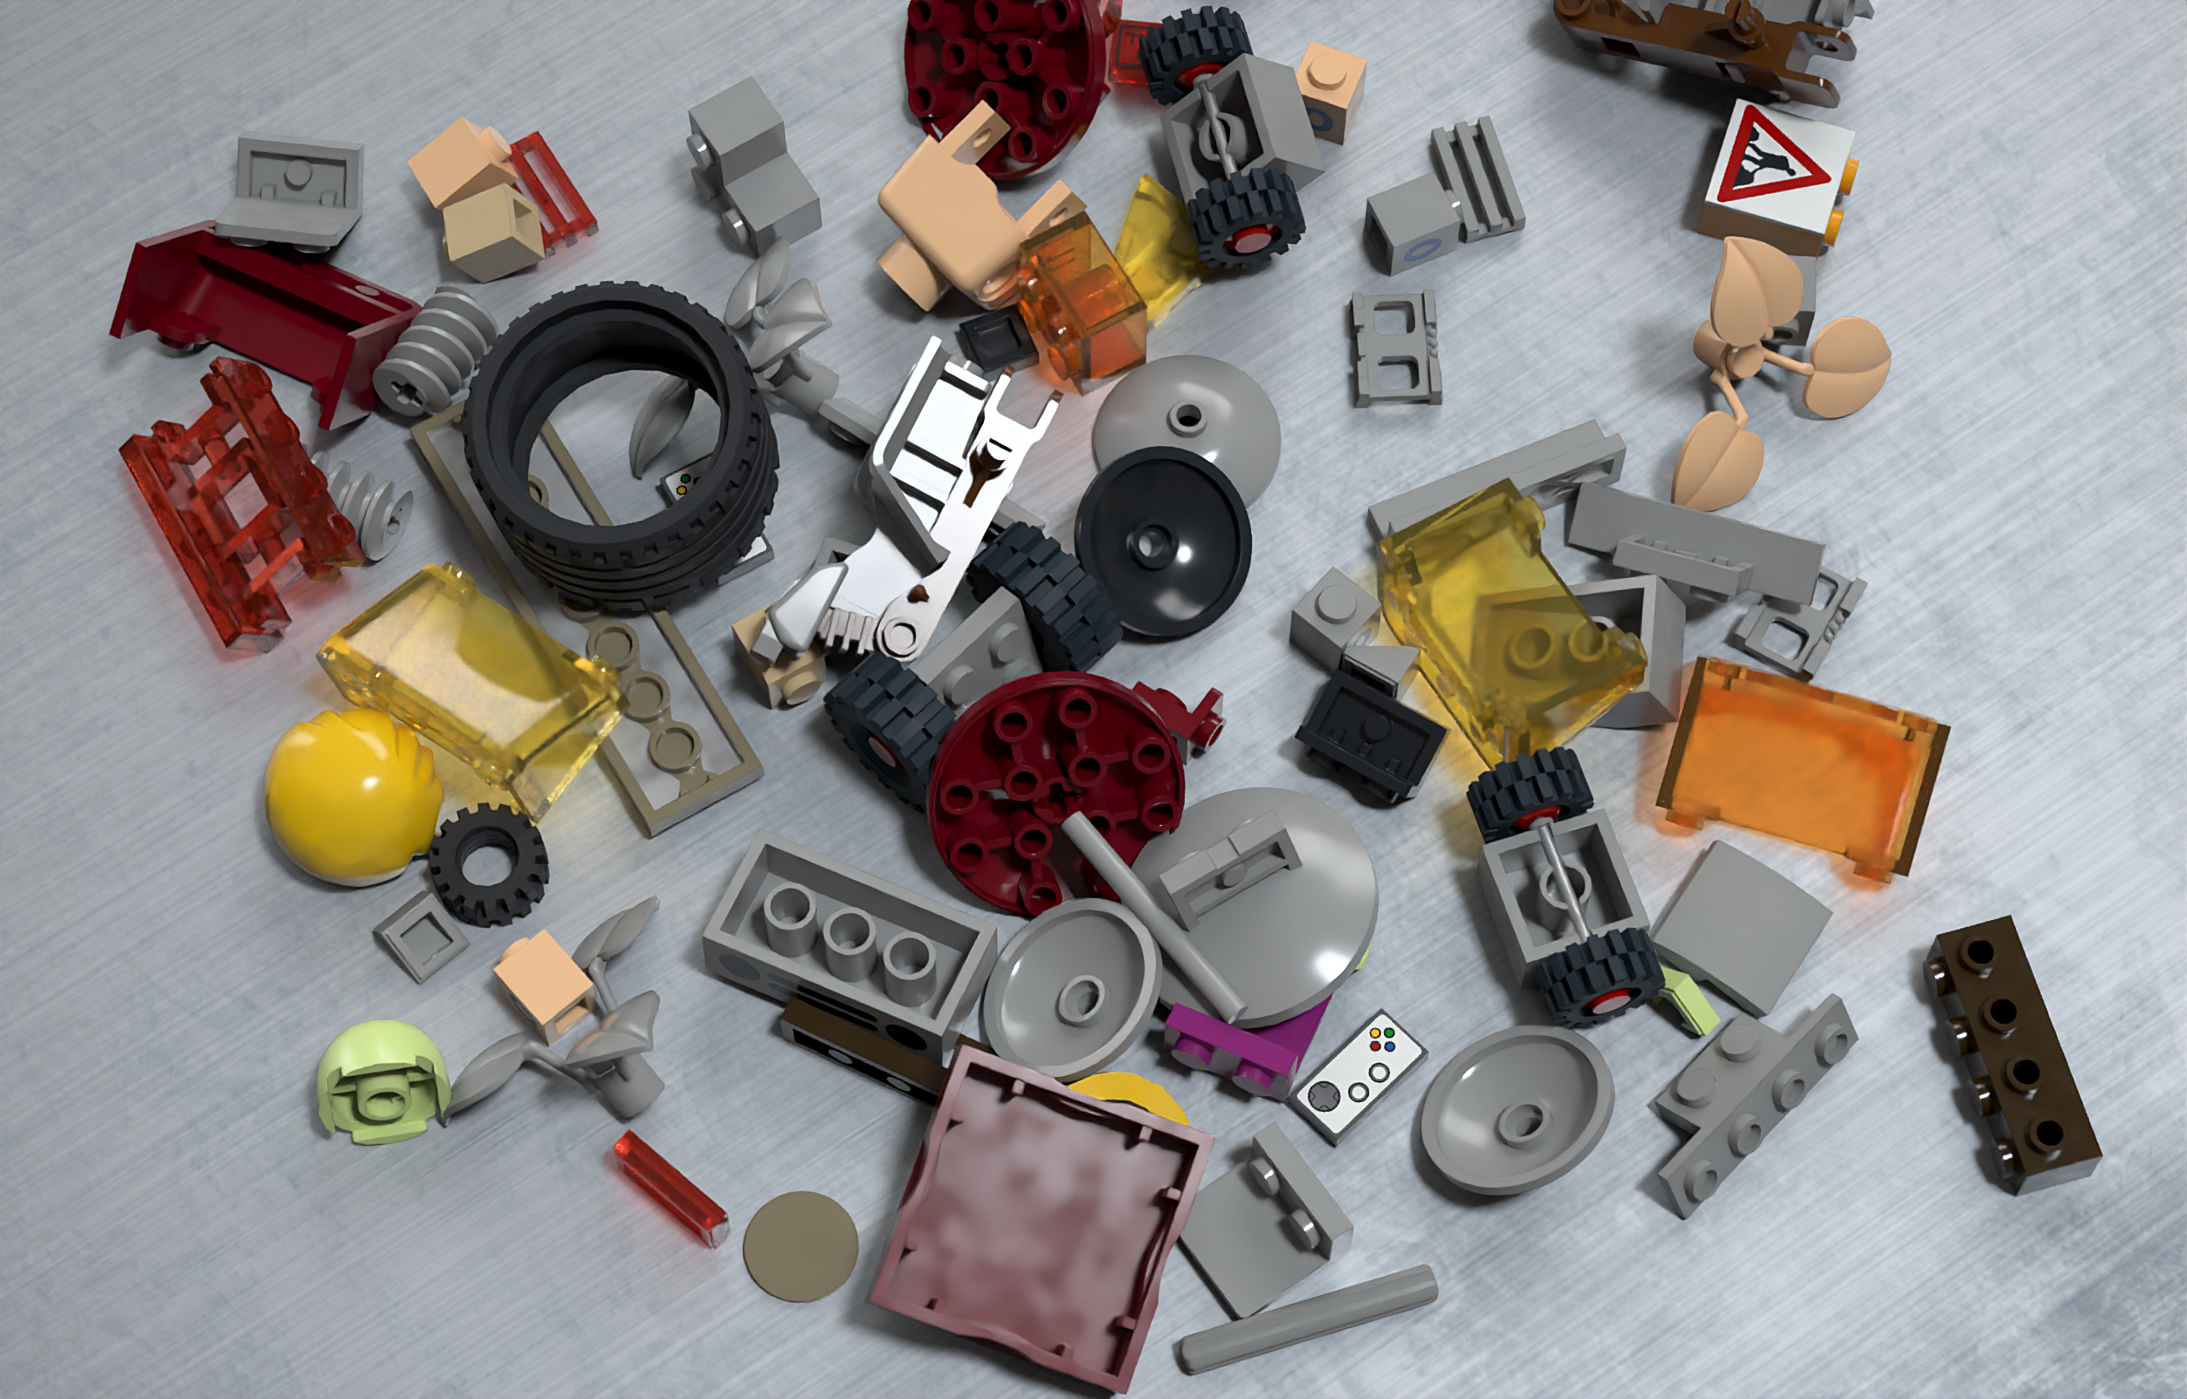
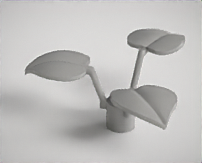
M779 237L768 251L745 271L736 284L727 302L726 322L733 328L739 329L753 317L756 324L762 329L750 349L747 361L752 372L758 374L764 371V379L770 382L768 389L759 387L763 400L774 407H778L783 399L813 417L819 414L818 409L823 400H832L838 388L839 376L805 354L799 347L828 328H831L832 323L822 307L817 286L807 278H802L791 285L778 298L767 314L766 305L783 289L791 265L790 244L785 238ZM669 375L650 394L639 411L631 435L630 460L634 474L641 479L645 465L671 441L682 428L690 414L695 399V391L699 388L687 380Z
M656 895L604 921L581 942L572 955L571 959L581 970L589 967L590 975L609 1014L602 1021L600 1027L583 1037L571 1049L566 1059L561 1058L536 1042H528L530 1037L525 1031L515 1033L494 1043L477 1055L453 1083L450 1103L443 1113V1118L441 1117L440 1119L446 1127L453 1113L494 1092L516 1072L523 1061L532 1058L544 1061L579 1082L590 1095H594L601 1090L623 1118H630L640 1113L661 1094L665 1084L640 1055L642 1052L653 1051V1023L659 1008L660 998L655 991L651 990L633 997L618 1006L604 975L609 958L625 950L642 932L653 912L659 910L660 900ZM590 1066L593 1071L588 1074L579 1068Z

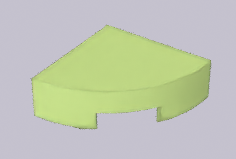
M1661 966L1666 979V985L1664 989L1658 990L1659 994L1655 998L1650 1000L1657 1004L1664 997L1678 1009L1684 1018L1680 1023L1681 1026L1698 1035L1707 1037L1721 1022L1720 1018L1689 974Z

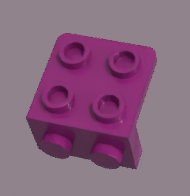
M1332 994L1313 1008L1296 1017L1272 1026L1247 1029L1236 1028L1176 1002L1165 1024L1164 1051L1172 1054L1178 1061L1198 1070H1210L1229 1078L1240 1088L1259 1096L1268 1095L1285 1102L1332 1000Z

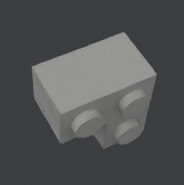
M752 76L688 110L692 135L686 138V142L697 165L691 168L692 177L706 200L710 201L713 198L718 200L725 211L722 214L724 224L738 246L747 243L755 256L759 258L768 251L779 237L785 238L791 245L822 227L819 196L787 152L784 121Z

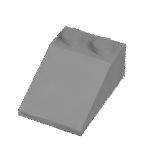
M1657 574L1482 596L1472 712L1479 717L1611 728L1679 722L1686 605Z

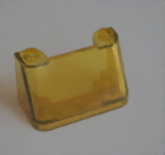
M1509 477L1376 543L1378 601L1382 604L1381 612L1389 629L1401 646H1413L1421 649L1419 672L1485 765L1492 772L1496 770L1494 765L1502 761L1511 763L1516 760V755L1526 752L1527 756H1531L1535 753L1536 749L1547 747L1548 752H1550L1555 747H1565L1638 688L1644 681L1645 667L1648 666L1646 651L1637 636L1632 632L1624 634L1616 626L1601 632L1542 553L1540 531L1546 527L1544 515L1535 499L1530 495L1523 497Z
M446 561L442 567L429 563L332 634L316 653L315 657L344 699L358 708L379 709L389 713L472 767L478 778L488 786L493 783L505 792L509 789L514 797L509 803L511 807L517 812H523L531 821L538 824L631 705L625 693L617 684L622 675L600 656L591 654L586 660L474 589L476 586L475 581L455 564Z

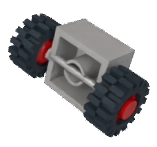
M1201 6L1200 12L1197 14H1193L1191 8L1181 11L1182 17L1176 20L1169 15L1161 20L1162 28L1153 25L1146 31L1148 37H1141L1138 54L1152 98L1157 99L1161 105L1166 106L1170 102L1173 105L1159 117L1186 204V216L1198 256L1202 262L1206 261L1207 266L1213 268L1220 263L1221 269H1231L1235 263H1239L1241 269L1251 267V261L1260 259L1261 264L1272 260L1270 254L1275 252L1283 255L1289 251L1288 244L1296 245L1301 240L1300 234L1305 233L1306 226L1296 193L1325 173L1294 69L1254 56L1244 21L1241 20L1240 14L1236 11L1230 14L1229 8L1220 6L1214 13L1212 6Z
M1546 747L1536 749L1535 753L1531 756H1527L1526 752L1516 755V760L1511 763L1502 761L1494 765L1496 769L1494 772L1484 771L1478 776L1479 781L1471 782L1468 786L1469 791H1466L1469 804L1483 840L1486 845L1481 846L1476 876L1520 990L1540 985L1556 1026L1560 1024V1027L1568 1028L1574 1025V1028H1581L1590 1021H1593L1595 1025L1605 1022L1606 1017L1612 1015L1615 1018L1626 1014V1009L1630 1007L1637 1009L1644 1005V999L1655 998L1659 994L1658 990L1664 989L1666 985L1665 976L1648 936L1651 924L1605 808L1587 812V809L1593 808L1594 798L1574 750L1555 747L1548 752Z

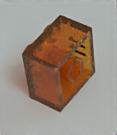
M1085 210L1019 243L1020 269L1015 272V276L1021 289V299L1016 301L1017 309L1021 313L1028 330L1033 334L1040 331L1050 346L1047 348L1048 358L1062 381L1071 379L1083 397L1146 364L1147 305Z

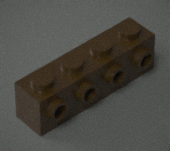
M2011 915L1936 935L1927 955V960L1923 962L1924 978L1933 998L1941 997L1949 1017L1945 1022L1947 1040L1956 1058L1964 1057L1972 1078L1968 1081V1094L1971 1105L1979 1118H1987L1995 1139L1990 1143V1150L1998 1175L2002 1179H2010L2016 1197L2090 1177L2103 1154Z

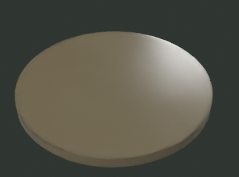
M811 1191L790 1192L767 1202L752 1218L744 1240L746 1264L755 1282L771 1296L791 1303L815 1302L835 1293L851 1276L859 1254L857 1230L848 1212L833 1199Z

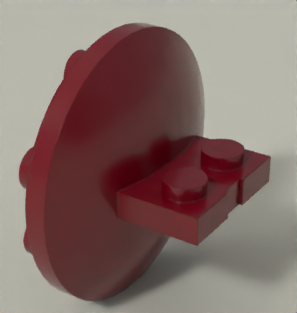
M911 0L908 5V22L904 41V68L909 92V108L917 117L926 135L930 134L940 143L984 100L1011 127L976 163L990 179L1026 178L1047 171L1058 164L1079 144L1092 123L1097 108L1111 92V89L1104 82L1106 74V40L1096 0ZM932 124L943 134L941 139L935 132Z
M1052 671L1022 677L994 689L973 703L960 715L942 739L934 755L929 770V782L926 786V813L930 832L939 855L948 870L958 882L981 900L997 908L1026 916H1039L1043 912L1074 898L1091 896L1092 898L1111 901L1119 898L1116 892L1061 829V825L1072 814L1081 811L1131 869L1139 853L1151 837L1166 830H1169L1171 835L1179 827L1185 804L1186 789L1181 755L1169 729L1156 710L1141 696L1116 681L1098 675L1073 671Z

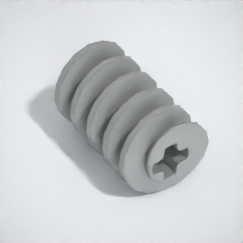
M448 285L437 287L435 294L424 303L422 311L412 319L410 327L400 335L398 343L388 351L385 361L374 370L372 381L376 392L382 401L394 412L405 416L418 417L424 411L440 413L449 405L450 396L458 393L461 389L462 379L472 374L475 363L481 360L483 355L486 354L487 346L491 345L499 335L496 320L487 309L465 291Z
M299 441L294 443L282 460L272 487V507L276 517L288 522L295 519L298 527L308 531L317 529L320 536L327 540L334 541L339 538L343 547L354 551L361 548L364 555L370 559L379 560L385 557L396 546L407 527L413 507L412 490L406 492L397 503L393 502L395 493L394 482L385 480L380 484L376 492L373 493L371 492L373 473L363 470L354 482L350 483V463L341 460L329 474L327 473L329 454L318 451L310 462L306 464L307 445Z

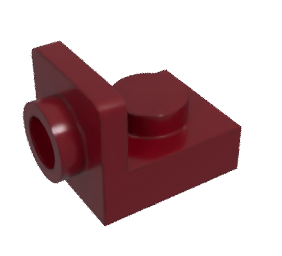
M1139 680L1132 688V691L1148 702L1163 719L1177 745L1184 765L1189 763L1199 748L1205 752L1209 751L1220 737L1226 725V719L1222 717L1224 694L1214 687L1208 691L1192 714L1187 711V707L1181 699L1166 689L1157 688L1153 690Z

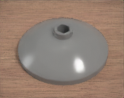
M1176 355L1160 358L1138 367L1121 379L1111 390L1097 418L1095 453L1098 467L1101 471L1118 457L1147 447L1171 446L1194 452L1213 463L1228 477L1237 489L1247 509L1265 492L1275 475L1281 452V429L1278 415L1268 395L1245 372L1229 363L1211 357ZM1183 416H1193L1199 420V423L1192 427H1186L1181 425L1178 420Z
M1100 898L1077 899L1062 903L1043 912L1013 937L992 970L984 999V1023L991 1046L1000 1058L1049 1075L1060 1083L1078 1080L1105 1068L1120 1057L1135 1042L1155 1009L1162 983V958L1158 942L1129 908L1111 900Z
M1532 1024L1512 1027L1493 1033L1475 1042L1457 1055L1443 1069L1432 1085L1423 1107L1421 1132L1425 1148L1441 1174L1455 1185L1468 1191L1486 1195H1511L1540 1188L1561 1178L1579 1165L1594 1150L1603 1137L1614 1109L1615 1086L1613 1077L1606 1061L1594 1044L1582 1035L1569 1029L1553 1025Z

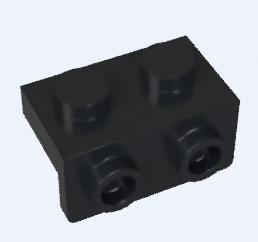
M1336 669L1307 725H1300L1294 737L1309 745L1304 755L1335 772L1339 771L1342 764L1364 775L1360 786L1376 796L1394 803L1398 794L1405 798L1417 796L1452 729L1342 669Z

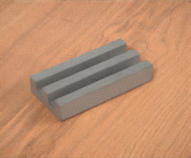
M1490 115L1478 118L1477 124L1468 126L1467 121L1455 123L1454 130L1445 132L1444 127L1432 129L1430 140L1447 189L1455 193L1463 210L1464 223L1460 226L1466 242L1525 228L1526 216ZM1480 140L1507 215L1505 218L1500 217L1474 144L1475 141ZM1460 145L1487 222L1477 224L1451 147Z

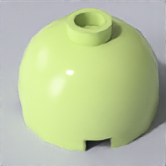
M373 1019L348 1028L332 1040L319 1061L316 1085L318 1114L326 1129L336 1135V1125L341 1129L352 1131L353 1142L365 1145L393 1144L417 1137L428 1130L427 1119L435 1115L439 1109L443 1118V1113L451 1100L449 1073L437 1044L427 1033L415 1025L393 1019Z

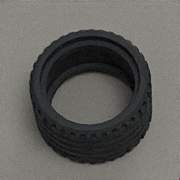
M612 280L600 281L599 285L593 286L583 284L575 286V290L566 293L560 291L551 295L552 299L542 304L540 302L528 308V313L521 318L517 316L508 324L510 328L503 335L499 334L491 343L493 348L481 358L478 364L480 368L478 375L472 376L468 387L470 393L468 399L465 400L463 409L467 422L462 424V437L464 439L465 459L470 469H472L470 475L477 491L515 556H519L523 566L531 574L539 578L540 582L547 587L552 588L556 586L562 596L571 600L573 598L580 600L588 606L596 607L598 604H602L608 610L618 611L621 608H631L633 611L645 610L646 606L657 605L659 608L668 606L670 601L679 598L683 601L693 597V592L702 587L706 590L716 584L715 580L723 574H729L736 567L735 562L741 556L746 557L752 549L751 544L755 541L756 537L761 536L765 528L763 521L765 516L771 515L774 507L773 499L778 491L779 479L775 471L780 468L777 438L747 358L733 335H728L725 325L717 317L712 316L705 307L697 302L690 304L685 295L676 291L673 293L665 291L662 286L650 284L646 287L640 285L638 281H625L624 284H614ZM629 370L660 371L687 380L706 392L720 407L721 417L718 442L707 469L689 492L669 508L642 521L617 526L585 525L557 516L530 496L528 483L530 455L541 426L560 402L587 383L605 375Z

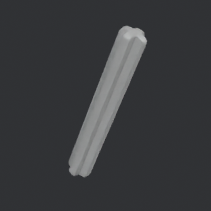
M1422 1264L1184 1336L1180 1340L1181 1356L1189 1374H1199L1433 1303L1438 1299L1439 1294L1437 1281L1430 1266Z

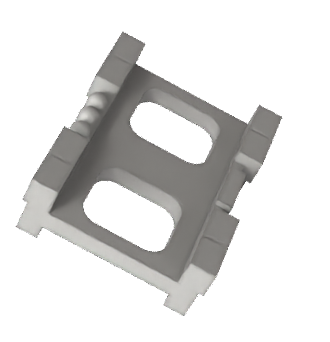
M1434 289L1424 290L1423 293L1366 296H1362V292H1352V300H1349L1351 340L1357 339V367L1354 369L1353 374L1356 408H1368V404L1371 401L1429 399L1430 405H1442L1443 388L1438 358L1439 352L1437 350L1438 341L1436 340L1438 329ZM1406 305L1413 310L1415 329L1411 333L1383 335L1375 330L1373 312L1375 308L1379 306ZM1393 360L1414 361L1418 367V386L1413 389H1383L1379 385L1378 364L1382 361Z
M1821 565L1819 577L1834 584L1837 589L1834 598L1826 609L1817 610L1808 605L1764 594L1759 606L1752 603L1733 637L1735 639L1733 647L1740 651L1745 649L1798 677V682L1808 686L1825 660L1838 631L1841 630L1842 625L1850 617L1862 597L1868 582L1858 577L1852 582ZM1781 621L1807 636L1808 641L1798 658L1788 660L1762 645L1761 639L1772 622Z

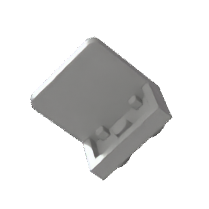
M244 131L238 137L237 197L215 219V233L222 236H230L232 243L240 246L258 247L267 245L269 241L292 243L294 250L304 253L328 251L330 246H335L341 241L362 215L365 144Z

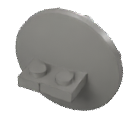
M1251 787L1236 789L1206 798L1183 810L1179 827L1173 834L1170 835L1169 830H1166L1151 837L1131 867V871L1248 1006V1009L1240 1018L1229 1024L1239 1029L1276 1025L1304 1013L1329 997L1344 984L1360 963L1368 949L1378 918L1379 889L1376 872L1360 836L1345 818L1327 804L1311 796L1287 789ZM1121 899V905L1127 907V905ZM1158 943L1162 958V983L1158 1001L1171 1011L1177 1002L1226 1023Z

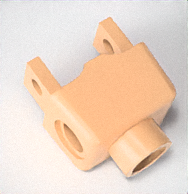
M984 100L940 143L929 134L878 193L880 208L903 233L876 261L926 312H929L954 286L983 309L990 310L999 307L1037 274V271L1044 263L1047 262L1048 264L1053 260L1050 256L1037 263V260L1042 257L1043 253L1047 252L1045 248L1088 207L1060 179L1018 221L1000 204L997 186L982 172L976 163L1011 127Z

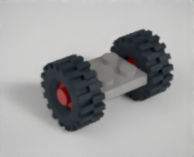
M1013 522L969 563L965 578L967 583L974 588L971 591L973 597L982 605L912 669L907 668L904 670L900 662L892 656L887 658L883 652H872L823 698V701L826 703L824 705L825 711L833 718L830 722L836 731L844 735L843 741L847 747L860 756L862 765L868 771L871 769L887 789L889 787L892 788L898 799L905 804L910 802L913 808L920 813L926 812V786L929 782V770L934 755L950 727L973 703L1006 683L1033 674L1049 671L1086 673L1123 636V629L1118 626L1121 623L1119 615L1109 609L1113 604L1107 594L1099 592L1096 587L1099 583L1090 573H1084L1078 566L1081 562L1071 553L1069 555L1064 553L1058 541L1051 536L1046 539L1042 530L1032 525L1029 528L1025 522Z

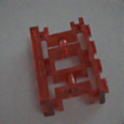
M218 356L209 364L213 374L206 373L199 380L212 406L193 425L186 430L183 424L158 420L150 427L154 433L151 437L133 434L118 451L226 649L268 654L284 639L279 629L285 630L292 623L279 598L283 592L305 572L310 580L335 583L343 576L340 572L342 567L357 568L366 558L355 540L357 534L354 526L340 513L327 490L328 481L325 475L312 463L299 440L300 431L297 425L283 412L271 390L273 387L272 381L268 374L259 365L251 361ZM240 422L249 438L242 437L231 448L225 436ZM206 455L212 467L197 480L189 465L194 466ZM251 473L268 505L241 529L224 497ZM295 521L304 538L298 537L286 548L280 535ZM261 554L267 567L252 580L243 564L249 565Z

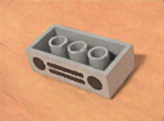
M759 828L702 934L707 970L786 1003L793 996L943 1067L998 960V933L996 925Z

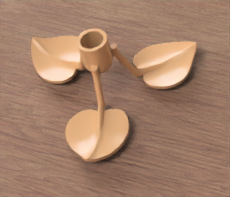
M1735 236L1724 238L1722 263L1710 303V319L1704 322L1697 330L1693 341V350L1695 356L1701 362L1714 369L1710 376V381L1719 386L1733 412L1734 418L1723 411H1713L1700 419L1692 428L1682 446L1672 481L1670 503L1704 512L1721 509L1732 505L1748 494L1760 475L1764 459V445L1757 434L1744 429L1748 422V415L1730 383L1731 379L1741 380L1754 376L1762 367L1763 362H1768L1799 375L1808 376L1802 393L1804 405L1817 415L1827 418H1838L1852 414L1870 402L1879 392L1888 375L1892 352L1881 331L1874 324L1860 317H1841L1824 327L1812 344L1810 351L1811 364L1795 361L1762 347L1760 340H1770L1774 333L1773 327L1784 325L1797 315L1804 296V280L1799 267L1785 253L1764 242Z

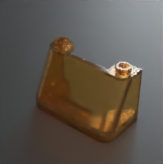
M1699 653L1655 806L1668 809L1665 817L1666 821L1684 827L1703 830L1705 819L1716 822L1720 820L1840 854L1846 859L1856 862L1854 874L1891 884L1894 873L1905 877L1909 876L1951 726L1948 722Z

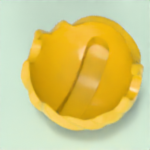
M357 708L336 713L327 709L320 712L309 722L299 721L295 723L275 745L267 762L263 778L265 816L278 846L294 865L322 881L351 887L370 886L384 882L405 871L414 855L428 854L431 851V843L434 836L437 837L435 828L445 800L442 783L438 776L435 775L433 751L429 747L419 744L418 738L411 727L400 722H393L388 713L383 710Z

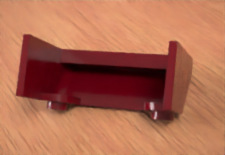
M206 220L135 243L109 335L122 339L149 329L158 333L157 339L162 344L186 351L192 350L194 344H205L213 340L312 383L311 397L320 404L319 410L322 413L318 427L330 431L371 413L380 398L372 381L374 370L385 361L388 351L398 343L400 335L410 327L412 319L422 311L423 307L405 296L308 254L296 251L277 241H269L267 245L258 247L236 245L232 243L230 236H222L215 233V220Z

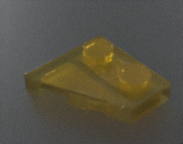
M1145 173L1139 180L1103 284V297L1145 333L1149 334L1220 267V263L1213 268L1207 266L1206 261L1202 262L1200 260L1186 216V205Z

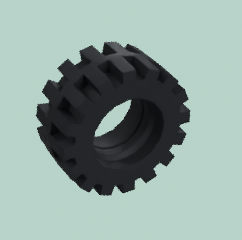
M489 802L477 803L478 812L470 814L468 808L465 807L457 811L459 820L453 823L446 819L440 826L441 837L434 836L431 843L433 855L429 857L430 871L435 888L444 906L450 913L455 911L459 920L467 924L472 919L477 920L481 928H491L493 920H500L501 926L504 927L513 924L511 916L517 913L522 918L532 912L530 904L533 901L541 902L545 895L543 886L544 884H549L548 855L536 825L532 826L529 817L520 811L515 815L511 806L501 803L498 810H491ZM489 845L504 846L516 855V868L501 883L490 886L475 885L469 882L463 875L464 862L478 848Z

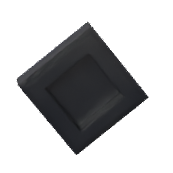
M1016 303L959 324V334L971 361L984 371L981 379L987 382L997 380L1006 364L1016 368L1014 373L1040 364L1039 352Z

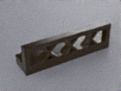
M791 997L780 1017L783 1040L934 1109L948 1068L802 1000ZM961 1033L953 1047L955 1050L956 1047L964 1044L999 1057L993 1048Z

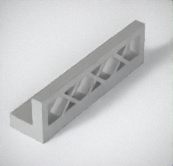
M1593 419L1369 506L1367 518L1392 569H1396L1578 498L1583 481L1603 486L1619 482L1627 447L1619 433L1605 438L1596 419Z

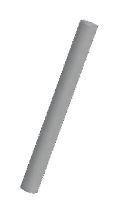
M1078 811L1067 818L1061 825L1064 833L1139 921L1150 931L1156 941L1226 1023L1231 1024L1246 1012L1248 1006L1083 813Z

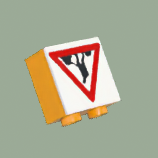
M1737 98L1705 198L1697 233L1724 240L1727 236L1750 238L1769 244L1786 255L1816 257L1817 262L1822 244L1831 247L1835 245L1844 215L1843 211L1833 209L1838 193L1850 196L1860 163L1859 160L1848 158L1855 131Z

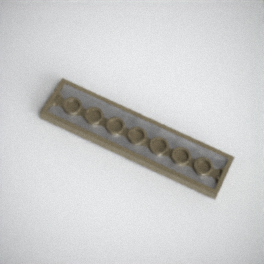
M465 400L409 428L413 443L651 836L658 834L764 776L761 762L665 607L658 608L657 605L646 606L645 610L633 611L631 608H621L618 611L608 610L602 604H598L596 607L585 605L580 600L574 598L571 600L562 596L556 586L549 588L540 582L539 578L531 574L523 566L519 556H515L479 495L470 475L472 469H470L465 459L464 439L462 437V424L467 422L463 413ZM547 418L541 426L531 450L528 471L530 496L537 503L559 517L585 525L614 526Z

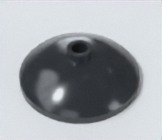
M1154 446L1135 450L1118 457L1095 476L1087 487L1078 507L1074 527L1075 557L1081 562L1078 566L1085 574L1090 573L1099 583L1096 586L1099 592L1107 594L1113 604L1109 609L1119 615L1120 624L1147 635L1176 636L1194 632L1208 626L1232 606L1239 596L1249 573L1252 558V532L1248 513L1242 498L1232 482L1218 467L1204 457L1182 448ZM1142 535L1147 536L1152 543V551L1149 556L1143 554L1140 549L1139 541Z

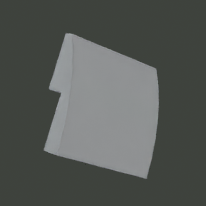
M1716 840L1712 842L1651 935L1650 941L1656 951L1681 971L1689 974L1695 982L1708 979L1755 1018H1761L1769 1015L1830 920L1833 912L1778 872L1737 848Z

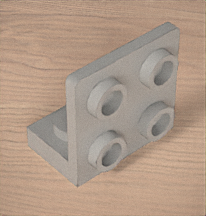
M1274 1121L1253 1135L1251 1157L1196 1194L1186 1226L1178 1238L1240 1320L1258 1314L1350 1251L1354 1225Z

